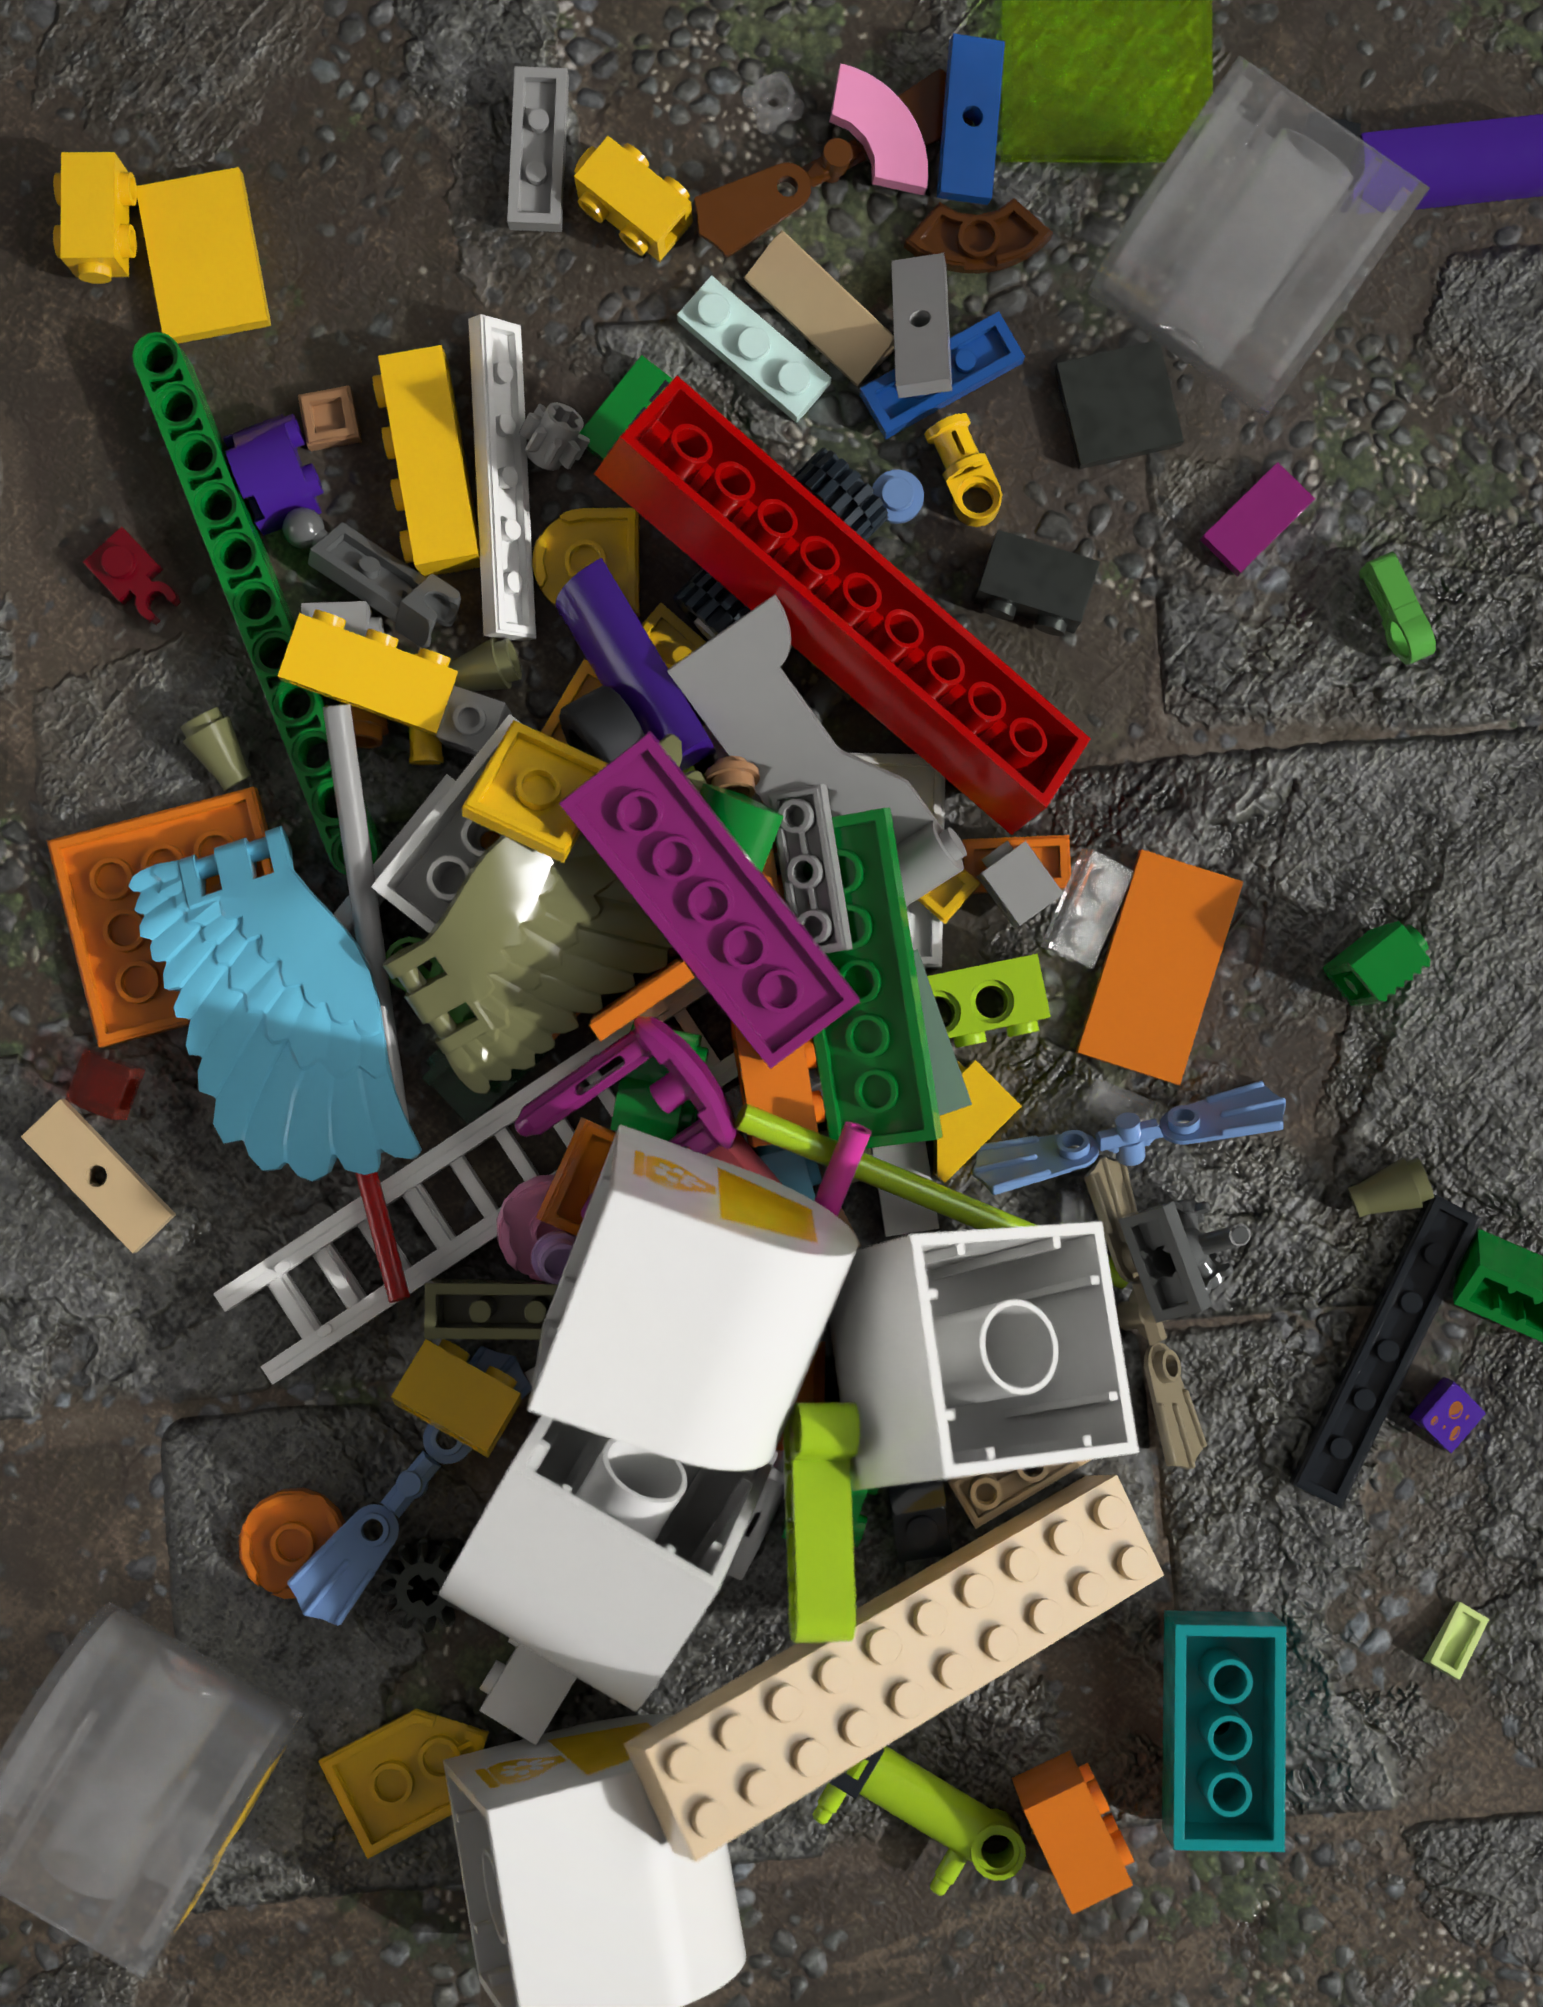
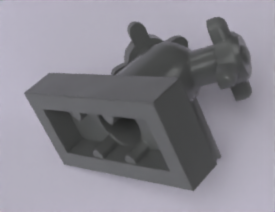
M1189 1199L1177 1202L1172 1201L1147 1208L1118 1219L1156 1323L1199 1313L1212 1306L1209 1298L1211 1289L1218 1287L1225 1277L1232 1275L1234 1271L1230 1263L1220 1264V1257L1217 1252L1247 1244L1251 1238V1231L1246 1225L1237 1224L1202 1233L1199 1231L1198 1223L1205 1222L1204 1214L1210 1212V1205L1206 1201L1198 1203L1195 1200Z

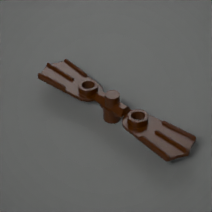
M941 68L898 96L914 117L922 134L925 147L941 141L946 73ZM963 118L964 122L972 127L973 121L969 118ZM834 138L826 143L821 157L802 167L788 162L779 163L696 196L694 198V205L698 219V235L714 245L726 258L730 257L802 208L810 197L811 186L814 188L823 182L836 183L848 169L867 160L865 155L867 157L868 155L864 146L859 141L857 143L855 139L847 142L841 138ZM782 182H788L794 186L796 193L789 197L783 196L778 191L777 185Z

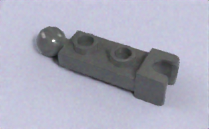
M301 507L288 512L282 524L284 538L292 547L302 550L310 549L308 565L396 622L395 630L418 646L427 648L431 644V633L436 621L447 627L453 625L461 602L458 590L434 574H430L426 578L344 522L340 523L329 533L325 530L323 519L315 510Z

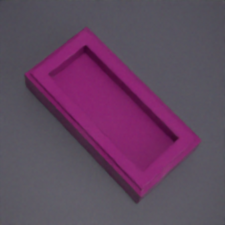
M1277 462L1202 536L1200 541L1238 577L1315 498Z

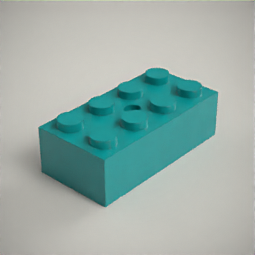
M1164 1610L1162 1830L1173 1850L1285 1852L1287 1626L1272 1612ZM1228 1721L1225 1729L1218 1732L1215 1731L1220 1724Z

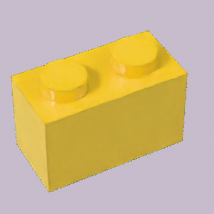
M425 1339L391 1396L394 1404L488 1458L522 1401L521 1393L514 1390L517 1381L493 1366H489L486 1372L467 1363L470 1354L448 1340L442 1339L437 1346Z

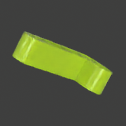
M796 1403L783 1431L788 1612L790 1636L793 1643L852 1642L855 1636L856 1602L850 1460L857 1455L860 1443V1418L856 1403Z

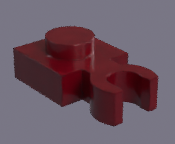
M122 526L83 561L89 570L122 604L125 605L131 598L136 596L135 604L138 612L154 625L161 621L151 609V603L156 597L165 596L176 607L181 603L178 594L170 586L163 582L152 580L163 569Z

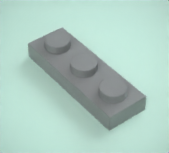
M514 66L507 215L509 230L562 232L569 91L567 68Z

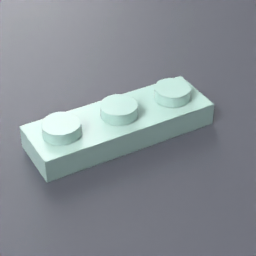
M712 275L677 314V320L683 327L796 423L831 385L832 377Z

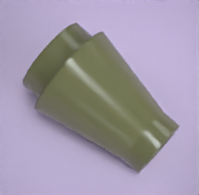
M492 637L454 659L448 666L458 671L454 686L472 692L510 689L512 682L522 679L520 661L515 647L509 638L498 641L495 637Z
M218 707L200 714L180 727L186 737L183 744L214 776L223 791L236 786L252 776L246 766L230 716L224 718Z
M1402 1157L1359 1184L1347 1188L1359 1218L1369 1214L1423 1208L1422 1202L1434 1198L1431 1184L1419 1157L1408 1161Z

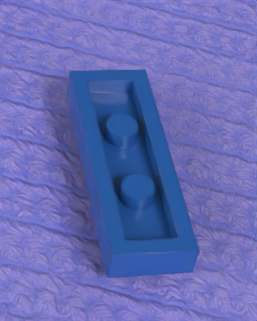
M999 311L950 338L952 391L899 398L896 389L895 369L860 388L859 395L885 440L1023 364L1025 355Z

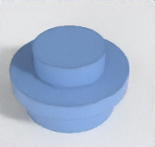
M899 469L890 470L879 476L873 484L872 488L874 491L872 493L880 497L884 503L882 506L888 511L886 522L893 524L906 523L920 512L924 501V491L920 481L912 473Z

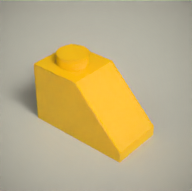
M976 1060L970 1061L965 1067L957 1061L972 1105L941 1115L940 1123L943 1137L933 1140V1174L943 1183H946L1022 1107Z

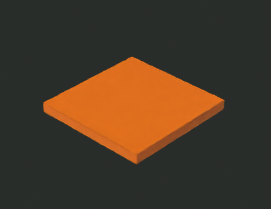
M250 787L47 840L98 1047L105 1048L185 1027L190 1024V1019L177 1018L173 1007L180 992L164 989L163 972L166 962L152 960L150 951L152 940L140 937L139 925L144 915L138 914L134 908L141 892H133L128 885L132 876L155 864L180 860L194 854L199 859L214 854L215 847L245 837L249 842L265 837V831L268 830L257 788ZM271 858L256 862L257 878L274 872ZM219 875L206 879V895L222 890Z

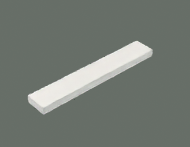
M479 314L469 318L468 322L484 636L502 639L509 638L510 640L525 642L536 639L528 462L525 452L527 442L526 438L519 434L525 421L521 325Z

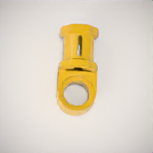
M958 413L938 421L926 430L924 435L928 444L935 445L946 468L943 477L953 496L955 515L967 526L981 527L993 521L998 514L1002 501L1001 487L986 454L979 453L968 430L971 422L967 413ZM970 488H983L990 494L992 506L982 513L971 512L963 504V494Z

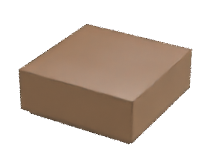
M350 385L298 395L306 444L310 452L362 442L354 394Z

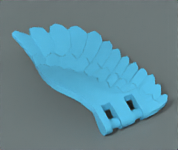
M282 826L265 831V837L249 842L245 837L215 847L214 854L199 859L194 854L180 860L155 864L132 876L128 885L133 892H141L134 908L138 914L144 915L139 925L140 937L152 940L150 946L152 960L166 962L163 972L164 989L180 992L173 1007L177 1018L190 1019L186 1048L189 1055L202 1058L197 1071L199 1092L214 1096L216 1099L213 1125L224 1144L244 1141L248 1155L262 1171L279 1170L288 1163L297 1176L310 1181L320 1180L330 1173L337 1158L346 1171L367 1175L380 1169L381 1153L384 1151L398 1158L413 1160L418 1157L422 1148L404 1114L390 1069L380 999L372 971L359 944L294 871L291 844ZM271 858L274 872L257 878L256 862ZM219 875L222 890L206 895V879Z

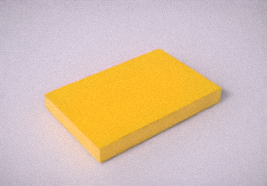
M235 167L136 186L162 333L169 335L179 344L271 326L245 181L241 169Z

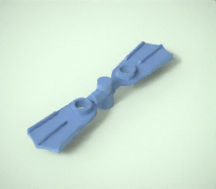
M1258 1081L1208 1096L1206 1099L1192 1104L1176 1106L1162 1116L1159 1125L1156 1118L1140 1122L1139 1116L1135 1113H1122L1115 1119L1116 1127L1098 1131L1094 1135L1096 1140L1083 1131L1069 1130L1056 1135L1030 1136L985 1143L977 1151L972 1175L984 1184L992 1195H997L1085 1168L1095 1162L1099 1155V1149L1100 1151L1108 1150L1116 1153V1159L1122 1165L1135 1166L1144 1161L1146 1157L1145 1146H1149L1155 1139L1162 1137L1174 1144L1187 1145L1283 1130L1286 1100L1273 1093L1264 1085L1263 1081ZM1183 1120L1190 1121L1188 1123H1178ZM1072 1145H1078V1146H1080V1147H1077V1148H1067V1147L1072 1146Z
M480 1346L469 1364L483 1372H486L489 1366H493L517 1381L514 1390L521 1393V1399L532 1390V1386L523 1374L516 1356L499 1353ZM428 1424L423 1435V1444L427 1454L422 1451L410 1467L400 1473L396 1484L380 1502L383 1505L372 1504L359 1509L287 1581V1584L297 1598L303 1615L322 1619L337 1626L341 1625L395 1544L399 1535L397 1517L399 1518L414 1499L420 1498L426 1493L430 1479L441 1467L439 1463H456L462 1460L472 1448L460 1441H457V1444L452 1449L445 1450L441 1448L438 1444V1435L441 1431ZM370 1519L380 1521L383 1526V1534L376 1541L367 1539L363 1533L364 1525Z

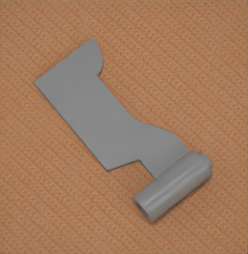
M774 594L670 667L667 672L729 756L743 757L747 762L753 763L758 767L760 781L755 786V790L767 807L770 808L768 793L816 784H826L832 817L879 808H891L907 907L963 871L964 865L961 858L967 855L966 849L952 828L948 827L943 830L909 781L847 753L835 744L780 667L785 662L790 651L791 631L786 613L779 599Z

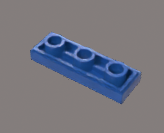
M953 33L949 41L936 198L988 205L992 200L1005 41ZM963 118L972 120L975 127L968 126Z

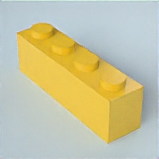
M442 345L380 355L378 359L381 375L373 376V386L379 408L387 407L390 426L382 427V438L388 460L396 459L399 478L391 479V490L397 512L405 510L408 530L400 531V542L405 562H414L418 572L425 577H428L430 574L440 575L479 568V532L450 366Z

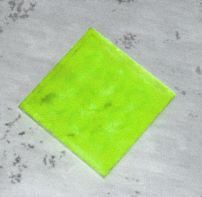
M1000 0V41H1005L1001 84V162L1181 163L1196 139L1206 129L1207 133L1204 134V138L1201 139L1202 141H1200L1199 146L1187 163H1210L1213 157V117L1208 122L1207 120L1213 115L1212 0Z

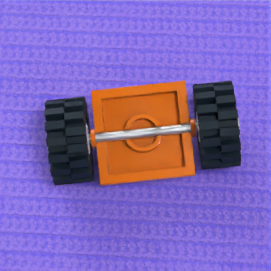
M826 448L819 449L793 475L799 483L864 540H867L888 519V511L882 506L884 503L880 497L872 493L874 491L868 483H864L860 478L861 475L856 470H851L848 463L843 458L839 459L836 453L831 450L828 451ZM702 567L673 595V600L677 603L678 608L686 614L685 617L708 640L751 611Z

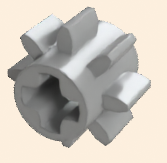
M558 402L549 404L547 408L542 404H538L535 412L528 414L519 431L521 436L529 439L525 447L528 458L534 464L546 470H557L561 465L570 469L574 461L581 458L590 442L589 438L579 434L584 426L580 414L570 406Z

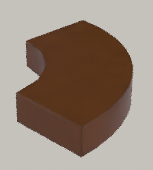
M1015 198L996 211L980 215L956 212L939 202L906 238L904 248L916 257L944 253L946 268L952 272L988 273L1009 268L1030 258L1052 239L1053 232Z

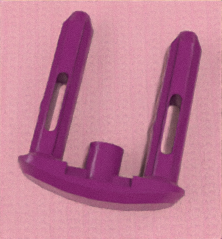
M642 1016L633 1019L635 1025L633 1030L599 1054L591 1057L585 1064L526 1104L515 1120V1128L520 1135L527 1137L543 1134L654 1056L659 1064H664L669 1073L649 1086L650 1092L660 1108L669 1114L690 1099L699 1111L698 1116L700 1117L699 1120L668 1140V1142L682 1147L688 1146L694 1152L707 1155L718 1146L730 1149L736 1136L732 1112L721 1087L704 1061L668 1025L656 1018ZM621 1056L624 1058L625 1061L588 1087L583 1088L579 1085L581 1081L615 1057ZM592 1194L589 1195L581 1209L582 1218H584Z

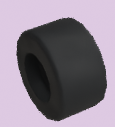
M601 686L564 706L559 714L561 728L568 745L608 764L645 736L629 706L611 687Z

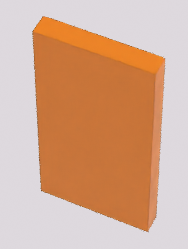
M1143 849L1138 852L1075 1053L1173 1085L1181 1084L1243 881Z

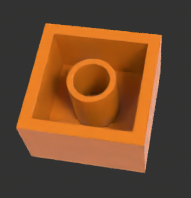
M1069 1750L1012 1778L1023 1811L1072 1915L1133 1886L1125 1866L1135 1861L1112 1813L1101 1817L1102 1814L1110 1811V1808L1088 1762L1078 1767Z

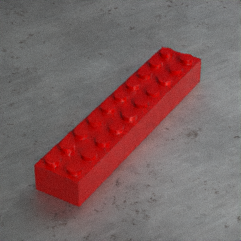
M678 375L619 437L594 473V475L749 609L753 610L775 594L789 622L791 645L1009 834L1013 835L1047 808L1091 740L1088 735Z

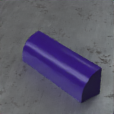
M1543 114L1361 133L1350 162L1356 216L1543 196Z
M602 557L582 569L561 589L555 604L602 686L611 687L622 697L639 722L644 735L651 731L658 741L667 734H673L680 739L682 743L680 769L682 772L716 752L709 736L682 691L667 672L666 664Z

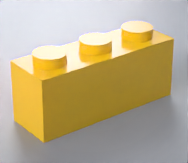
M318 609L314 610L312 617L299 613L278 673V678L281 681L345 704H351L353 707L431 735H437L458 674L457 670L448 667L451 660L449 657L425 648H420L417 656L396 648L399 641L397 638L368 628L365 637L344 630L346 620Z

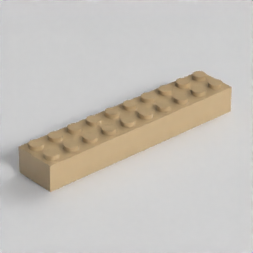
M1118 1475L1084 1476L857 1608L855 1636L852 1642L796 1643L624 1743V1746L673 1853L697 1862L1161 1578L1164 1574Z

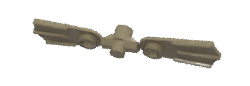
M1106 1156L1097 1157L1092 1168L1084 1176V1180L1099 1222L1102 1221L1104 1237L1115 1268L1123 1280L1130 1283L1134 1282L1132 1283L1133 1288L1129 1300L1121 1301L1117 1305L1118 1324L1125 1331L1138 1329V1332L1149 1342L1144 1356V1369L1166 1465L1168 1467L1177 1466L1186 1470L1193 1469L1196 1466L1195 1461L1198 1455L1207 1446L1189 1391L1185 1389L1180 1376V1360L1173 1350L1160 1343V1341L1167 1338L1163 1326L1165 1321L1158 1323L1155 1321L1118 1220L1130 1213L1137 1212L1128 1168L1117 1161L1108 1159Z

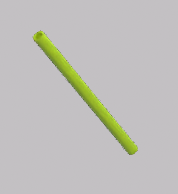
M747 1103L741 1107L735 1121V1129L828 1167L838 1142ZM863 1153L853 1177L977 1230L1039 1226L867 1153ZM1107 1254L1112 1286L1123 1289L1129 1282L1120 1277L1112 1257Z

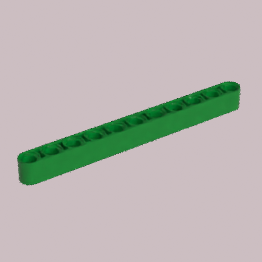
M160 332L148 333L141 337L134 346L132 357L135 369L329 859L335 869L346 875L339 819L330 818L326 810L328 800L335 794L330 757L327 763L320 768H309L307 763L308 752L313 746L321 743L328 744L323 707L328 706L323 695L281 681L278 678L280 668H269L268 659L271 652L277 647L288 646L295 627L294 619L246 498L243 499L225 452L227 450L191 361L177 342L169 335ZM163 356H174L173 364L168 370L161 373L153 372L157 360ZM193 404V410L189 418L181 422L172 421L173 413L179 406ZM204 452H211L213 454L212 462L207 468L201 471H192V462L197 455ZM225 500L232 501V509L227 517L217 521L211 520L210 515L215 504ZM241 549L251 550L252 556L247 566L239 570L230 569V560L235 552ZM258 598H271V608L268 614L261 619H250L249 610L252 603ZM298 695H309L311 704L308 712L301 718H289L287 709L290 701ZM364 798L374 865L385 849Z

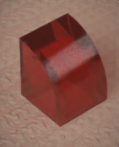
M83 1048L65 1100L111 1120H127L146 1069L97 1051Z

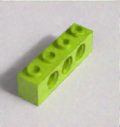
M1038 954L927 976L935 999L945 1001L951 1009V1020L945 1028L949 1039L953 1038L955 1048L987 1042L985 1031L1005 1027L1008 1037L1039 1031L1038 1021L1051 1017ZM983 988L995 989L1003 998V1010L996 1018L983 1016L976 1007V996Z

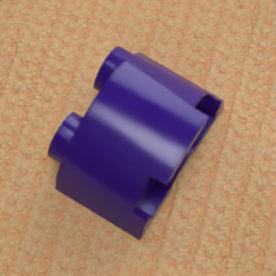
M281 414L223 437L226 446L229 448L225 452L243 499L247 498L255 516V523L263 536L282 529L283 521L288 512L296 508L306 507L315 510L318 514H322L316 496L324 494V490L313 464L309 463L303 466L297 447L305 445V440L293 414L286 417Z

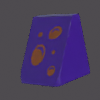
M1442 1377L1410 1414L1409 1418L1447 1452L1452 1454L1484 1417L1486 1412L1456 1382Z

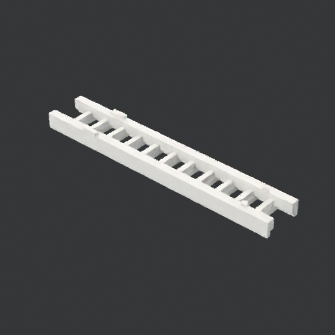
M694 975V979L639 1016L653 1017L663 1023L675 1017L684 1032L702 1035L701 1047L709 1048L707 1067L722 1088L738 1077L735 1056L733 1053L720 1062L687 1012V1007L710 993L698 977ZM633 1020L601 1042L597 1039L381 1182L386 1205H390L403 1196L437 1248L436 1251L412 1266L397 1244L410 1294L497 1237V1216L501 1207L497 1206L468 1162L465 1154L495 1136L524 1181L539 1176V1173L508 1126L515 1122L521 1109L526 1104L585 1064L591 1057L599 1054L629 1033ZM597 1070L586 1079L591 1085L602 1075ZM609 1087L597 1096L612 1117L616 1096ZM564 1118L553 1127L568 1148L575 1131L567 1118ZM449 1165L484 1217V1219L456 1236L422 1184ZM361 1196L213 1293L226 1312L268 1286L302 1339L261 1366L272 1385L399 1302L389 1303L384 1285L367 1296L333 1244L335 1240L358 1226L376 1254ZM311 1256L314 1257L347 1310L324 1325L321 1324L288 1273Z

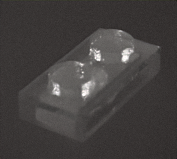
M1082 848L1041 947L1081 967L1093 969L1134 871L1095 850Z

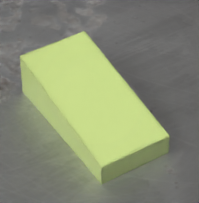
M1456 1601L1423 1661L1449 1677L1460 1680L1489 1619L1465 1604Z

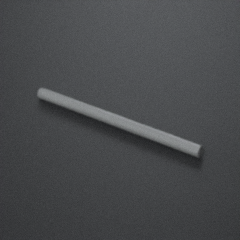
M351 704L323 707L355 938L373 974L380 999L390 1069L396 1093L409 1122L389 975L382 966L386 960L378 897L377 891L371 887L375 882Z

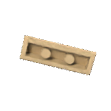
M783 230L774 237L745 276V281L857 388L894 352V335Z

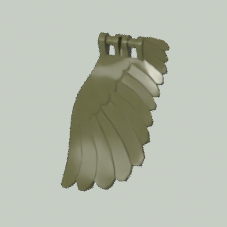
M667 734L659 742L680 768L682 743L677 736ZM700 771L684 773L700 793L703 783L707 784ZM582 832L564 863L503 835L486 849L478 859L448 908L424 940L394 953L383 962L382 966L391 979L398 978L406 989L407 993L404 995V998L422 1024L429 1023L438 1036L435 1042L442 1053L445 1054L458 1078L475 1093L486 1094L490 1089L489 1080H509L512 1069L526 1070L535 1066V1053H544L554 1048L553 1033H567L577 1029L579 1024L576 1013L595 1014L603 1009L602 994L627 992L635 986L634 973H650L666 967L668 949L673 948V946ZM435 957L445 972L425 979L417 966ZM466 1002L476 1017L456 1024L448 1011Z

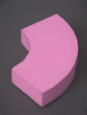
M841 63L837 73L829 122L848 130L864 146L871 162L872 184L924 195L928 181L926 147L911 112L902 100L880 80L862 70Z

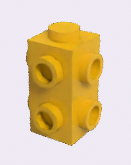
M607 136L598 148L594 146L588 148L576 164L574 179L579 197L578 204L595 221L602 223L606 219L620 230L619 237L636 254L643 256L647 252L660 262L693 223L690 195L674 178L666 176L662 179L648 168V160L637 148L629 143L621 146L610 136Z
M61 152V173H55L53 180L55 199L58 206H61V225H55L53 230V243L57 257L66 264L76 277L88 283L105 284L109 283L112 277H129V258H135L137 252L135 230L129 224V206H135L137 202V187L133 173L127 171L115 152Z

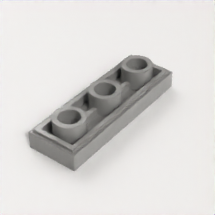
M944 253L891 261L895 379L898 397L906 398L952 391L947 268Z
M816 784L768 793L770 808L784 815L775 839L787 906L824 953L853 949L827 785ZM807 862L813 867V876L809 881L803 873Z

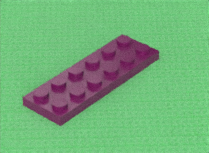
M651 731L559 803L770 1069L860 1002L859 996Z

